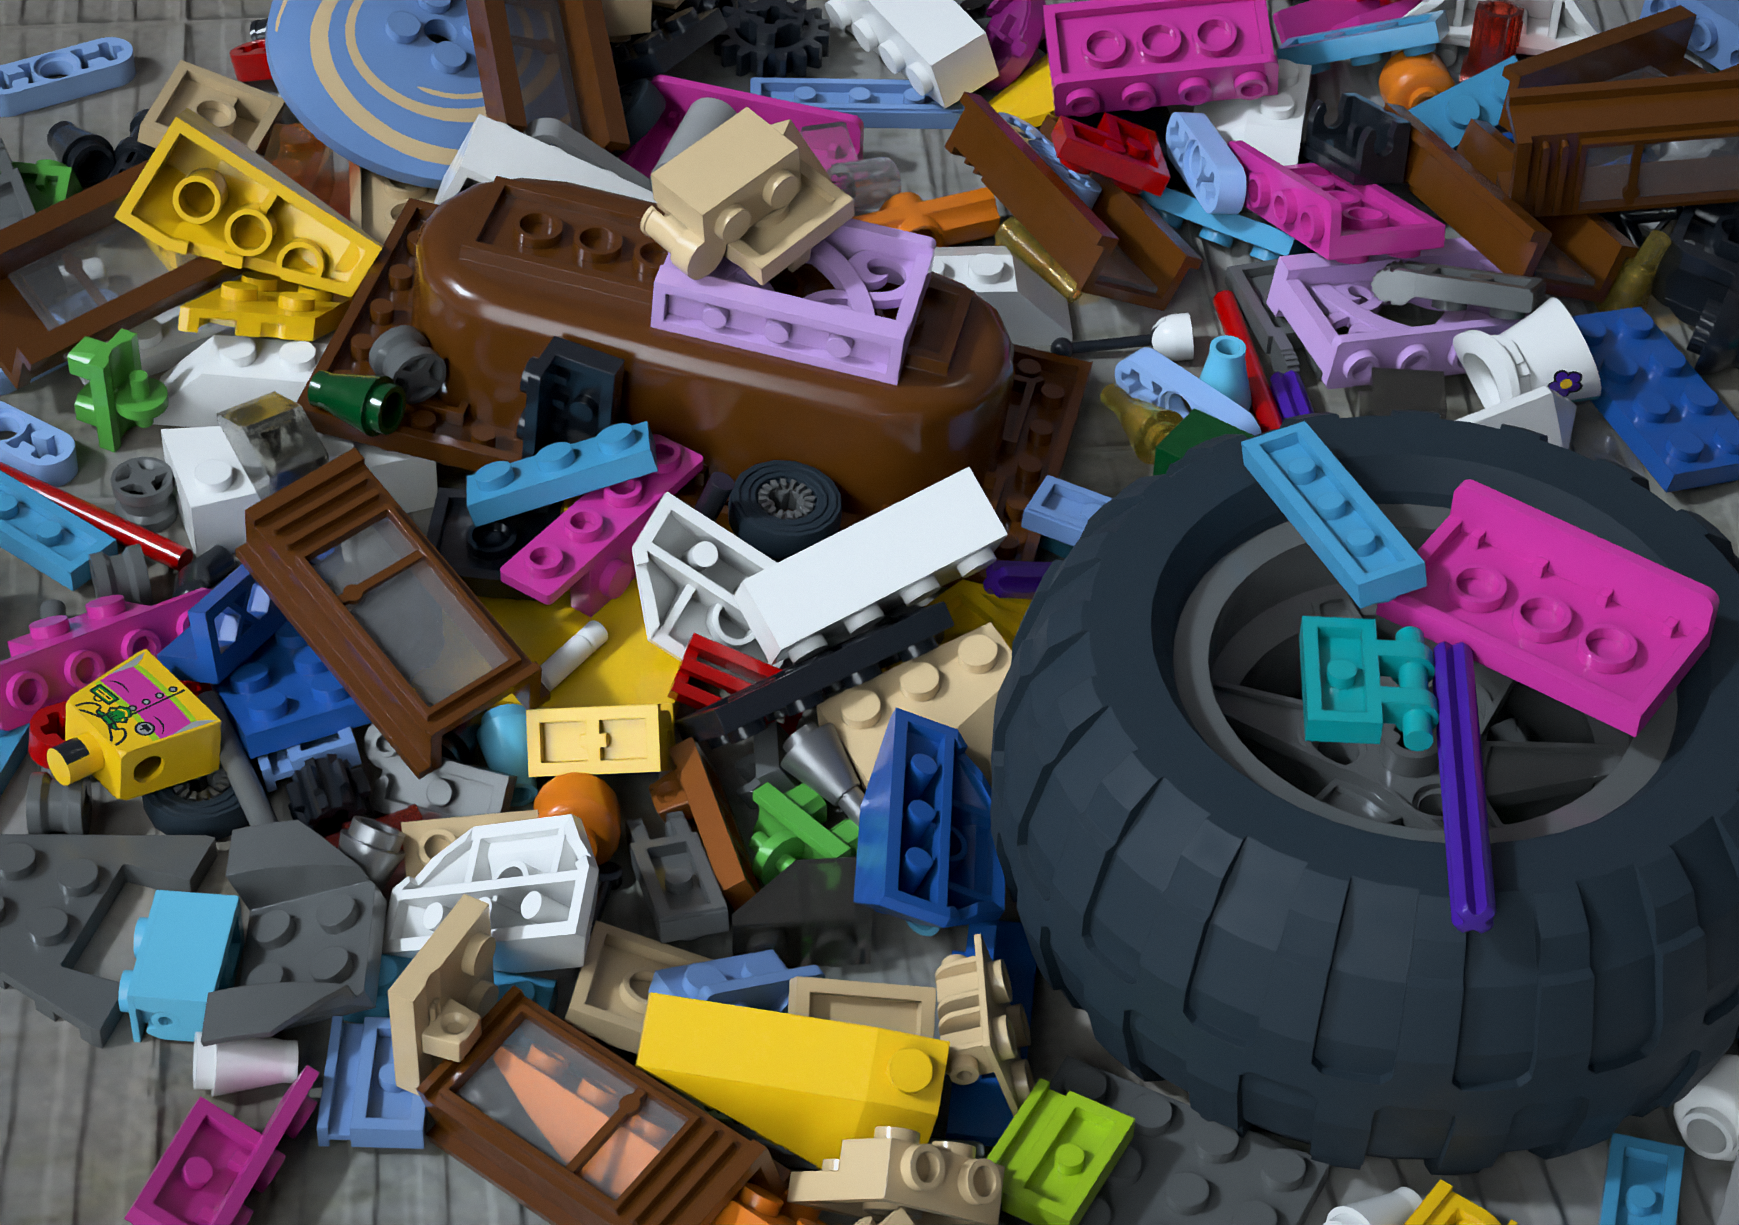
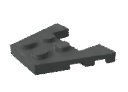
M0 834V987L4 990L9 986L16 988L35 1001L37 1011L53 1021H57L60 1017L79 1029L81 1039L92 1046L103 1049L124 1014L119 1009L120 982L73 970L75 964L125 883L129 882L156 890L196 893L218 856L215 837L207 835Z

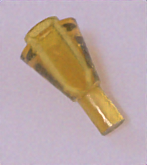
M1014 216L1002 223L995 234V246H1006L1061 293L1069 303H1073L1082 296L1083 292L1076 288L1077 283Z
M1653 230L1649 233L1635 258H1629L1622 264L1604 302H1594L1599 312L1640 306L1646 312L1657 272L1656 266L1671 245V239L1667 234L1659 230Z
M1115 383L1107 385L1100 394L1101 402L1117 415L1138 459L1143 463L1154 465L1156 446L1183 420V417L1175 411L1133 398Z

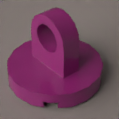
M994 0L989 5L985 15L991 17V20L984 31L986 32L1000 76L983 85V88L997 92L1009 86L1018 76L1022 75L1041 59L1038 49L1047 54L1043 20L1045 0Z

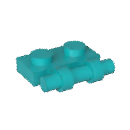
M1302 616L1299 643L1305 741L1380 744L1383 724L1386 723L1395 724L1403 732L1404 745L1409 750L1424 751L1430 748L1434 742L1433 729L1439 722L1437 698L1429 691L1428 685L1435 674L1433 652L1429 646L1425 645L1423 631L1417 627L1408 626L1397 631L1395 640H1377L1376 619ZM1380 676L1391 677L1399 687L1381 686Z

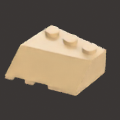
M990 622L816 705L819 727L833 723L860 781V789L864 794L890 717L896 707L958 729L968 746L965 751L966 755L983 772L992 788L991 752L994 710L998 691L1011 665L1012 650Z

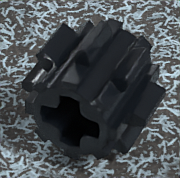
M327 754L323 758L314 759L312 757L304 761L305 766L300 771H294L292 775L293 783L287 784L286 788L291 801L288 807L292 820H299L333 844V841L339 840L342 829H349L354 816L366 817V815L372 814L373 810L368 798L371 790L364 769L362 767L352 769L351 763L347 759L342 761L341 758H337L336 754Z

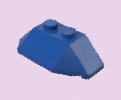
M897 707L892 713L860 807L854 903L917 925L941 928L999 920L1005 910V877L991 833L990 810L992 788L983 772L966 755L965 751L968 746L958 729Z

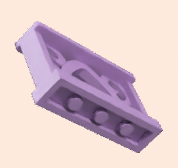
M851 218L811 249L810 260L806 262L816 267L835 289L818 291L804 298L775 292L769 281L762 286L740 266L731 262L726 257L722 258L716 269L708 276L699 280H693L672 264L671 254L668 252L664 265H660L654 281L650 327L897 386L903 369L906 351L931 280L936 240L933 237ZM887 282L901 285L887 292H868L882 288ZM899 307L896 320L876 316L874 313V309Z
M1463 237L1445 239L1444 248L1421 250V255L1415 258H1396L1387 254L1371 255L1369 260L1362 264H1345L1335 260H1327L1318 253L1279 256L1266 303L1275 317L1284 316L1322 371L1321 380L1327 389L1466 374L1453 347V338L1457 334L1468 330H1478L1489 335H1499L1523 319L1491 318L1489 307L1468 304L1467 309L1464 311L1440 310L1431 306L1432 299L1414 297L1407 303L1445 312L1433 325L1410 327L1377 315L1382 306L1392 304L1390 301L1387 303L1382 300L1378 301L1379 298L1374 297V292L1371 291L1372 285L1370 284L1373 282L1372 277L1376 275L1377 271L1382 270L1387 264H1391L1395 260L1396 262L1402 260L1403 263L1407 261L1427 264L1434 263L1502 273L1501 270ZM1525 313V318L1531 313ZM1343 326L1349 328L1348 334L1338 335L1335 331Z

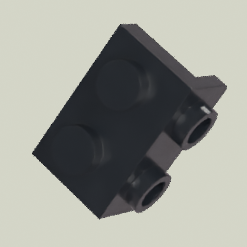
M557 336L553 337L540 357L532 356L524 368L520 382V391L527 394L526 407L521 414L516 432L517 438L523 440L522 459L536 455L542 448L557 442H568L570 444L596 437L603 429L609 426L619 424L625 360Z

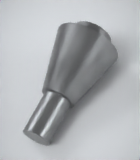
M814 722L807 723L794 732L784 743L783 749L787 754L781 761L780 766L834 806L839 805L849 819L859 827L860 807L865 794L860 789V781L833 723L822 725L819 728Z

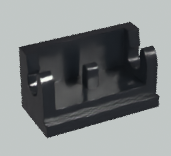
M1342 93L1337 107V120L1332 125L1326 126L1324 124V116L1327 112L1326 103L1319 99L1314 102L1309 112L1305 143H1300V155L1352 185L1403 183L1411 130L1410 121L1357 93Z

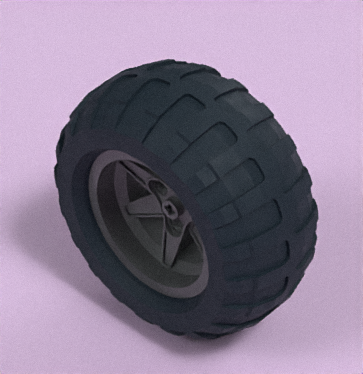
M1392 410L1391 416L1339 418L1338 414L1330 412L1311 413L1284 418L1280 428L1247 438L1244 434H1224L1188 449L1182 459L1169 465L1166 474L1138 478L1089 518L1080 539L1066 559H1055L1044 574L1013 640L1011 665L998 691L994 710L990 816L991 833L996 853L1012 900L1017 902V910L1032 955L1040 972L1053 990H1061L1073 1008L1085 1010L1088 1013L1095 1039L1114 1058L1144 1082L1163 1081L1166 1079L1189 1092L1190 1107L1198 1112L1201 1118L1208 1122L1215 1121L1235 1129L1238 1136L1243 1138L1248 1130L1254 1132L1256 1127H1259L1284 1138L1310 1144L1311 1160L1335 1167L1360 1170L1361 1165H1363L1365 1155L1388 1159H1424V1165L1431 1175L1479 1173L1483 1168H1491L1499 1153L1528 1150V1152L1548 1160L1591 1147L1609 1139L1625 1117L1631 1115L1643 1118L1660 1106L1669 1108L1687 1096L1708 1075L1733 1044L1734 1038L1739 1039V558L1734 554L1731 542L1717 527L1699 514L1684 509L1676 511L1657 495L1650 492L1648 479L1609 459L1598 458L1596 461H1593L1569 449L1548 443L1547 435L1526 428L1502 424L1500 429L1471 422L1440 419V414L1437 412L1420 410ZM1305 421L1416 552L1450 515L1455 489L1464 480L1471 479L1712 588L1719 596L1720 603L1709 647L1637 737H1633L1474 661L1497 910L1493 916V927L1485 933L1481 934L1475 930L1462 933L1456 929L1451 921L1436 727L1433 729L1434 742L1430 748L1424 751H1411L1406 748L1403 732L1395 724L1386 723L1383 724L1380 744L1305 741L1299 643L1302 616L1376 619L1377 640H1395L1397 631L1404 627L1376 615L1377 603L1361 609L1244 466L1242 441ZM1424 637L1425 645L1429 646L1433 652L1434 647L1438 643ZM1380 676L1381 686L1399 687L1391 677ZM1431 680L1428 683L1429 691L1433 693V685Z

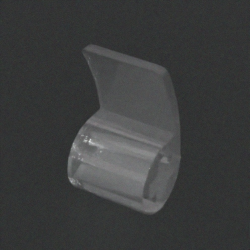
M845 122L802 127L800 134L830 176L832 183L854 199V212L880 209L890 197L901 193V177L895 163L890 158L883 156L859 160Z

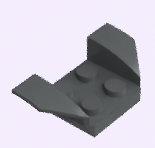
M299 820L271 822L232 830L226 877L250 910L239 987L208 993L201 1044L205 1047L230 1041L271 1037L280 1031L332 1019L333 1016H344L376 1008L387 901L377 885L369 880L359 865Z

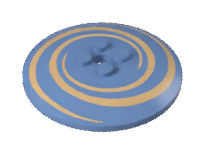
M466 0L272 1L265 36L267 62L281 97L302 125L334 152L360 167L395 181L419 187L439 189L445 173L479 114L487 117ZM505 6L511 37L538 42L548 40L554 44L549 14ZM426 35H441L449 41L435 43ZM513 47L527 125L539 118H554L570 127L557 55L552 54L546 57L540 54V52Z

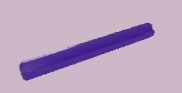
M1443 641L1433 649L1435 674L1432 679L1433 694L1437 698L1439 714L1436 735L1451 921L1456 929L1462 933L1475 930L1482 934L1493 927V916L1497 910L1473 651L1464 642L1452 645Z

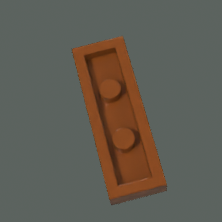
M693 737L670 747L669 751L676 768L649 785V792L654 807L664 823H666V813L683 811L686 820L695 819L720 890L749 929L772 917L759 880L753 875V864L719 774Z

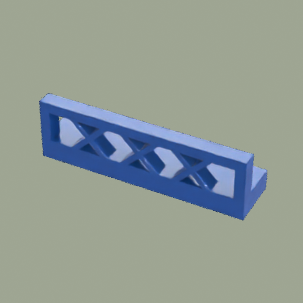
M341 543L309 561L310 565L327 585L345 569ZM241 564L188 611L190 626L158 653L157 658L178 680L219 684L280 629L288 619L244 565Z

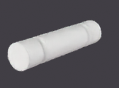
M595 620L589 621L576 635L540 665L542 668L541 682L550 692L608 640V632L605 627Z

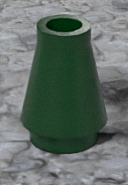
M320 370L312 377L308 387V401L311 406L325 410L369 437L393 433L400 425L406 409L405 391L402 387L395 385L389 376L339 374Z

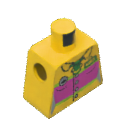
M144 649L70 696L66 703L65 742L48 749L47 761L53 776L60 784L68 786L92 774L116 799L127 801L219 770L222 721L147 649Z

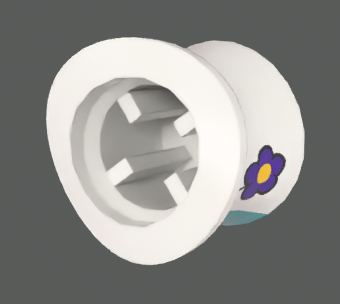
M1550 297L1529 316L1499 335H1489L1478 330H1468L1457 334L1453 338L1454 350L1485 408L1542 386H1547L1563 397L1570 399L1573 403L1596 400L1600 397V377L1588 345L1566 307L1555 297Z

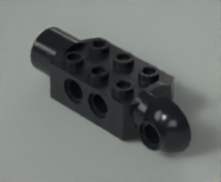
M1739 138L1734 142L1731 149L1711 147L1708 155L1739 153ZM1739 202L1684 206L1648 289V292L1662 305L1669 307L1679 320L1696 327L1686 350L1700 355L1694 367L1699 375L1715 374L1730 366L1739 369Z

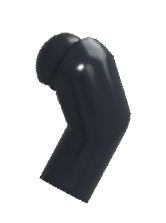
M217 544L182 568L174 580L173 598L199 588H211L232 573L236 568V564L230 552Z

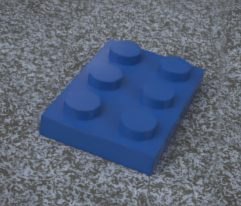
M289 620L221 683H210L212 691L219 694L250 759L336 734L338 731L348 727L352 729L372 723Z

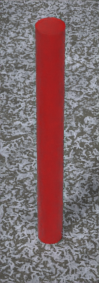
M1229 290L1220 291L1214 296L1213 304L1224 334L1237 337L1246 345L1245 360L1252 400L1251 405L1261 432L1264 433L1278 429L1283 419L1235 294Z
M0 462V470L115 538L117 543L125 547L140 544L145 556L177 571H180L192 562L193 551Z

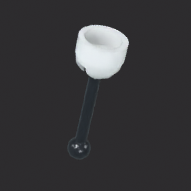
M1189 313L1167 315L1160 318L1152 327L1150 334L1079 342H1071L1069 339L1061 337L1052 342L1050 351L1054 354L1071 357L1072 354L1152 346L1154 350L1171 361L1191 360L1194 358L1191 319Z

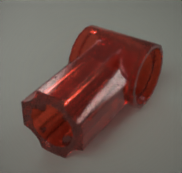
M1509 0L1478 1L1468 55H1464L1458 84L1513 55L1516 57L1524 21V8L1518 7L1513 1Z

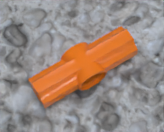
M987 187L926 201L918 194L901 192L885 201L879 211L852 217V219L933 237L936 240V247H949L993 237L995 234L1000 233V216L996 206V199Z

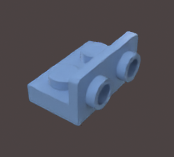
M771 949L655 970L648 992L788 1013L789 982L791 978L796 976L825 978L826 976L818 965L788 969L775 951Z

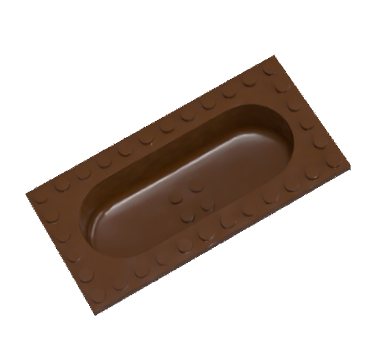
M496 176L494 181L475 184L447 199L440 205L413 198L408 199L384 242V247L373 262L293 407L294 427L318 432L323 435L326 434L379 447L386 451H395L439 462L443 465L456 466L476 472L481 467L495 461H508L512 463L522 459L523 440L517 438L516 432L519 419L526 407L527 394L520 391V382L524 368L532 356L540 357L553 337L557 336L625 360L619 423L635 425L648 421L652 435H662L703 456V470L674 495L693 509L711 474L714 472H723L729 475L735 483L742 472L755 464L773 460L796 461L817 468L832 479L839 490L842 505L841 524L838 530L840 532L970 467L1008 534L993 552L997 558L996 560L1035 562L1043 535L1021 527L1023 512L1047 475L1060 479L1088 386L1093 361H1083L1013 344L996 308L965 284L933 271L906 351L903 369L897 386L652 328L650 326L654 281L660 265H664L668 251L651 237L643 234L640 224L643 215L651 205L663 216L665 215L657 207V203L570 182L532 178L509 179ZM807 263L794 272L789 271L787 267L769 281L775 292L800 298L818 291L835 289L816 267ZM887 282L882 288L868 292H887L901 285ZM899 307L874 309V313L876 316L896 320ZM400 325H410L419 329L426 337L429 347L438 352L447 366L446 378L439 390L423 402L413 405L406 404L405 413L400 425L389 435L379 434L375 437H369L325 410L311 406L308 401L310 381L320 370L339 374L376 375L369 364V352L372 345L381 334ZM728 497L715 523L734 534L728 520ZM986 568L969 577H961L941 587L951 588L962 579L983 584L987 577Z

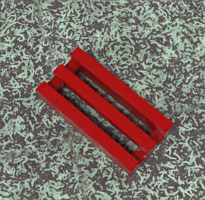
M693 633L667 697L698 710L723 699L687 684L690 676L725 690L729 694L752 685L747 681L697 661V657L756 682L778 673L782 669ZM803 712L790 717L786 715L783 723L778 722L789 736L796 732V726ZM764 716V719H765L766 723H767V724L771 723V722H768L767 719H766V717Z

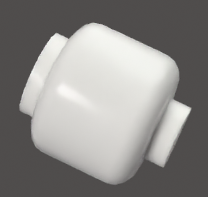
M1724 1054L1708 1075L1687 1096L1674 1104L1673 1115L1683 1140L1693 1151L1708 1159L1735 1162L1739 1149V1055Z

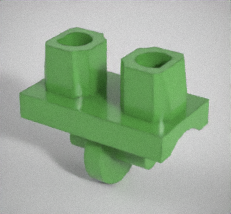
M121 328L108 343L85 336L69 352L67 356L69 373L90 380L77 394V399L74 403L76 419L97 427L100 448L115 453L121 447V438L127 430L134 426L141 428L150 427L154 423V418L166 411L169 405L168 389L164 383L157 379L149 378L147 372L142 370L137 333Z
M769 782L754 790L753 801L759 806V816L753 828V836L748 844L757 853L752 866L753 875L766 886L778 885L787 878L795 885L806 881L833 904L850 894V872L856 869L859 827L851 819H845L830 830L826 829L821 824L827 819V804L822 796L804 783L785 793H781Z

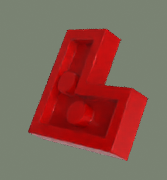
M1105 112L1097 129L1060 115L1051 133L1057 158H1059L1064 166L1079 174L1089 175L1091 171L1107 176L1111 178L1116 186L1129 193L1141 194L1144 190L1161 197L1171 178L1156 132Z

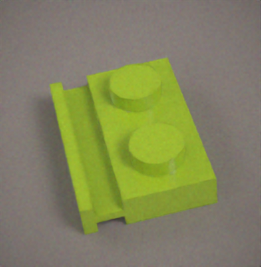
M1040 1078L986 1158L995 1164L1005 1166L1001 1196L1002 1211L1034 1225H1078L1133 1139L1135 1118L1072 1091H1069L1066 1096L1050 1089L1049 1081Z

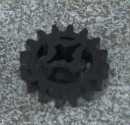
M738 0V9L729 6L722 8V15L728 28L714 37V54L721 56V65L724 68L737 65V76L742 77L749 72H754L756 77L775 78L776 76V78H786L787 73L793 72L795 75L803 78L806 76L807 66L819 69L822 67V57H829L830 21L829 19H822V9L819 7L807 10V0H797L794 3L787 2V0H757L752 3L749 0Z

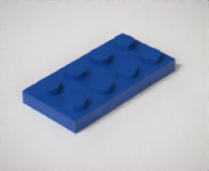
M1641 306L1572 316L1588 345L1600 377V397L1590 401L1666 493L1739 480V421Z

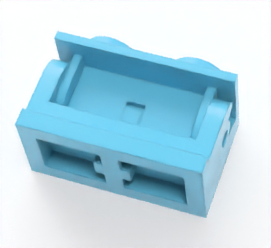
M156 890L149 917H139L136 923L134 933V956L136 963L134 970H124L119 985V1009L121 1012L129 1013L134 1042H141L146 1023H148L146 1030L148 1034L164 1040L194 1042L195 1032H202L208 993L233 988L245 944L239 896Z

